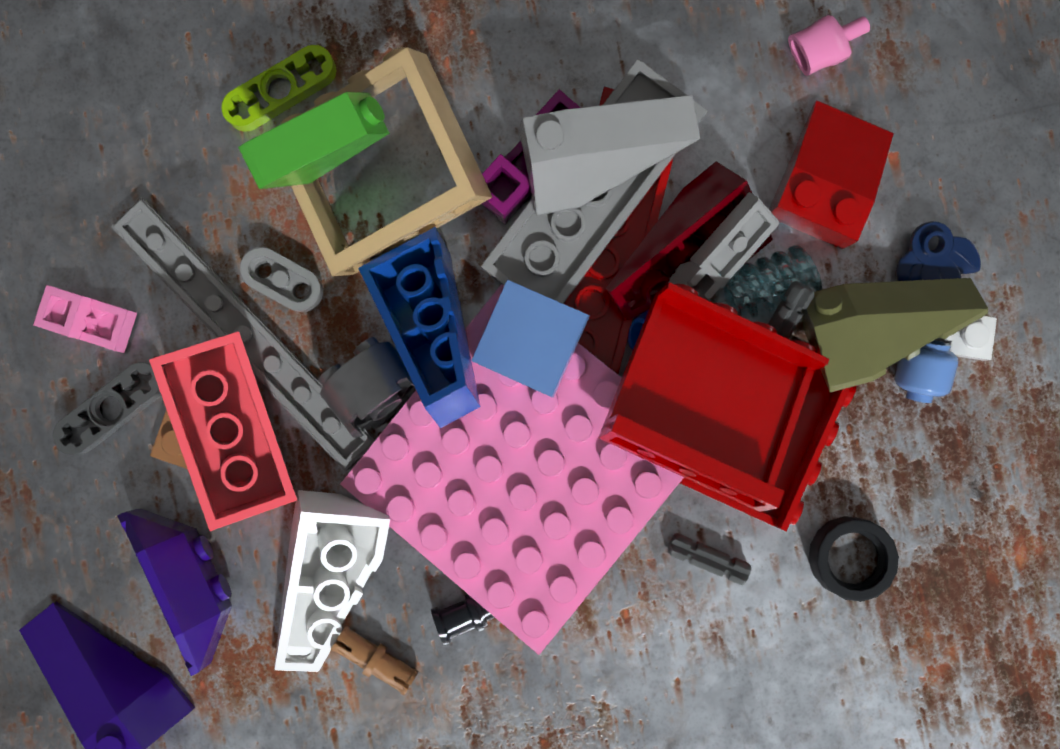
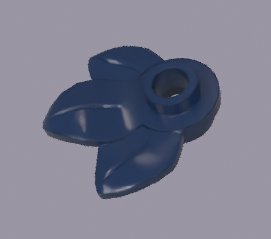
M935 221L925 222L919 225L910 237V250L899 259L896 268L897 281L961 278V274H971L980 270V255L975 245L969 239L953 236L951 230L945 224ZM933 236H937L938 245L934 250L930 251L928 247L929 240Z

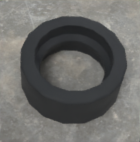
M848 516L830 520L816 532L810 544L809 563L813 576L823 588L845 600L863 602L878 597L891 586L898 571L899 555L894 540L884 528L870 520ZM848 533H859L868 537L875 545L877 551V565L872 575L865 581L856 584L845 583L837 579L831 571L828 562L829 550L834 541Z

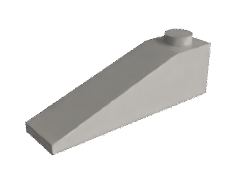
M692 95L555 111L523 117L519 127L536 216L579 208L700 139Z

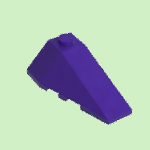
M57 601L49 605L19 630L85 749H146L195 709L168 673L158 667L152 668L134 656V651L124 645L119 646L100 634L97 627Z

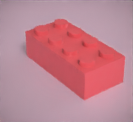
M239 331L149 359L209 531L297 501Z

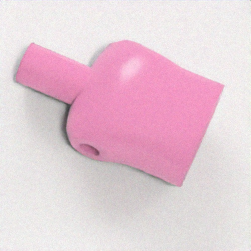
M827 15L815 21L807 28L791 34L788 37V44L798 67L804 75L809 76L823 68L834 66L847 60L852 53L849 41L870 31V24L867 18L863 16L841 26L834 16Z

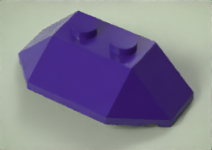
M141 508L123 512L117 515L126 532L173 634L190 676L195 675L207 667L213 660L232 607L229 600L232 596L229 583L222 574H217L211 561L214 557L211 544L204 535H199L197 528Z

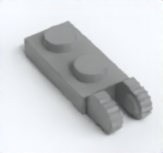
M749 192L690 258L691 261L679 265L675 270L676 272L669 278L670 281L668 283L688 285L698 292V296L709 300L719 288L722 289L778 227L779 220L757 196Z

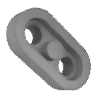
M264 247L254 248L247 252L241 260L240 274L243 281L249 287L296 312H308L316 308L321 302L323 285L320 279L311 271L275 251ZM264 264H270L272 267V272L267 278H261L259 275V269ZM301 284H307L309 288L308 295L303 299H298L295 293L296 288Z

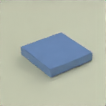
M507 280L471 361L543 394L554 397L590 316Z

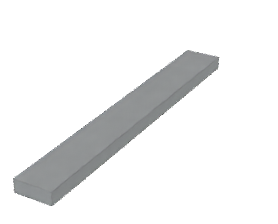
M141 197L111 225L112 229L217 338L240 332L255 378L344 471H348L365 454L376 438L365 427L359 428L364 434L363 436L353 438L321 397L320 392L323 386L318 381V378L146 199Z

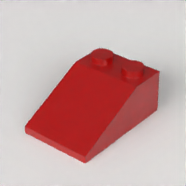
M816 100L769 210L780 223L841 249L856 243L874 205L894 133Z

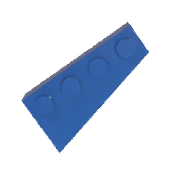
M434 227L358 269L424 408L438 426L442 428L481 406L451 255L437 228Z

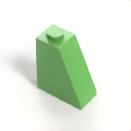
M345 92L243 143L238 148L258 188L267 189L310 184L390 133L383 121L385 118L383 109L377 100L371 97L370 93Z

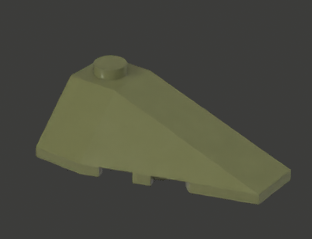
M971 278L850 283L815 291L814 298L808 308L802 309L804 314L802 322L809 344L816 349V353L829 358L828 365L820 368L829 392H834L880 378L886 374L887 367L903 358L909 361L919 355L920 348L937 338L946 339L987 315L988 307Z

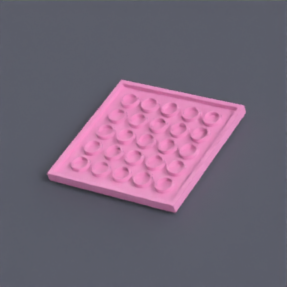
M502 284L465 329L471 360L504 288ZM579 343L575 348L554 397H550L472 362L481 407L440 428L424 408L417 391H415L340 483L365 506L389 515L390 528L538 655L546 648L684 478L598 438L622 378Z

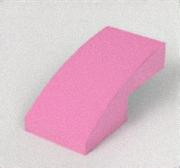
M46 285L33 325L67 337L80 339L113 351L125 353L137 313Z

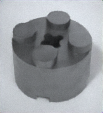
M371 337L358 345L353 352L355 356L343 366L336 364L328 368L318 379L323 386L320 392L321 397L353 438L363 436L364 434L359 428L370 424L375 430L392 419L410 398L408 392L414 386L397 350L390 342L379 343L375 337Z

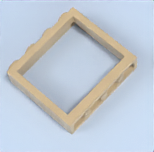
M408 47L394 49L383 57V63L372 70H363L352 75L348 79L349 84L337 92H329L319 96L314 101L315 106L309 109L311 110L345 92H367L374 98L407 77L457 185L351 246H348L318 179L310 184L291 186L332 276L354 275L359 272L358 268L434 227L439 228L492 198L491 192L427 54ZM303 113L293 114V115H291V116L285 118L284 120H282L281 124H283V123H285V122H287V121H289V120H291V119H293V118H295V117H297V116H299V115H301V114H303Z

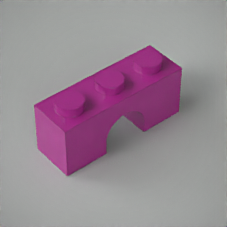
M559 89L536 115L581 107ZM521 140L506 156L500 154L482 173L492 195V198L483 202L482 205L503 224H506L532 195Z

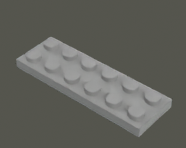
M637 59L603 105L688 95ZM693 100L697 123L699 124L708 110ZM676 153L579 208L536 216L532 198L481 265V269L502 285H505L506 281L510 280L564 304Z

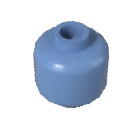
M934 340L920 348V354L909 361L905 358L898 361L894 380L900 388L907 390L906 398L922 403H932L933 397H942L951 392L959 361L957 356L950 351V344Z

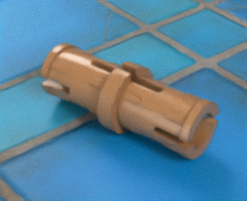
M345 626L337 641L333 644L331 651L337 652L364 669L363 675L368 678L371 674L401 692L400 694L404 696L419 671L387 653L388 647L380 643L379 646H376L349 629L350 627Z

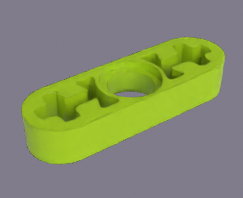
M308 45L230 91L222 101L221 108L224 118L239 131L248 132L260 127L328 86L336 75V65L333 58L324 47L319 45ZM314 58L317 62L322 63L321 68L323 72L317 76L313 71H309L310 65L308 62ZM296 69L305 84L300 87L290 71ZM277 78H285L291 84L289 94L282 99H274L268 93L270 83ZM259 90L260 95L269 105L268 107L264 108L259 103V99L254 95L256 91ZM242 101L247 106H250L248 108L250 116L246 119H243L239 114L236 115L239 112L236 105Z

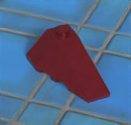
M715 161L680 191L606 287L618 309L627 320L650 308L655 294L668 284L669 278L676 272L675 270L679 265L690 262V258L749 192L752 193L746 179ZM771 234L750 258L773 240Z

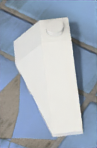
M298 490L290 534L274 668L275 670L318 672L342 631L341 625L353 604L357 605L363 594L362 588L372 571L376 572L383 559L390 517L342 494Z

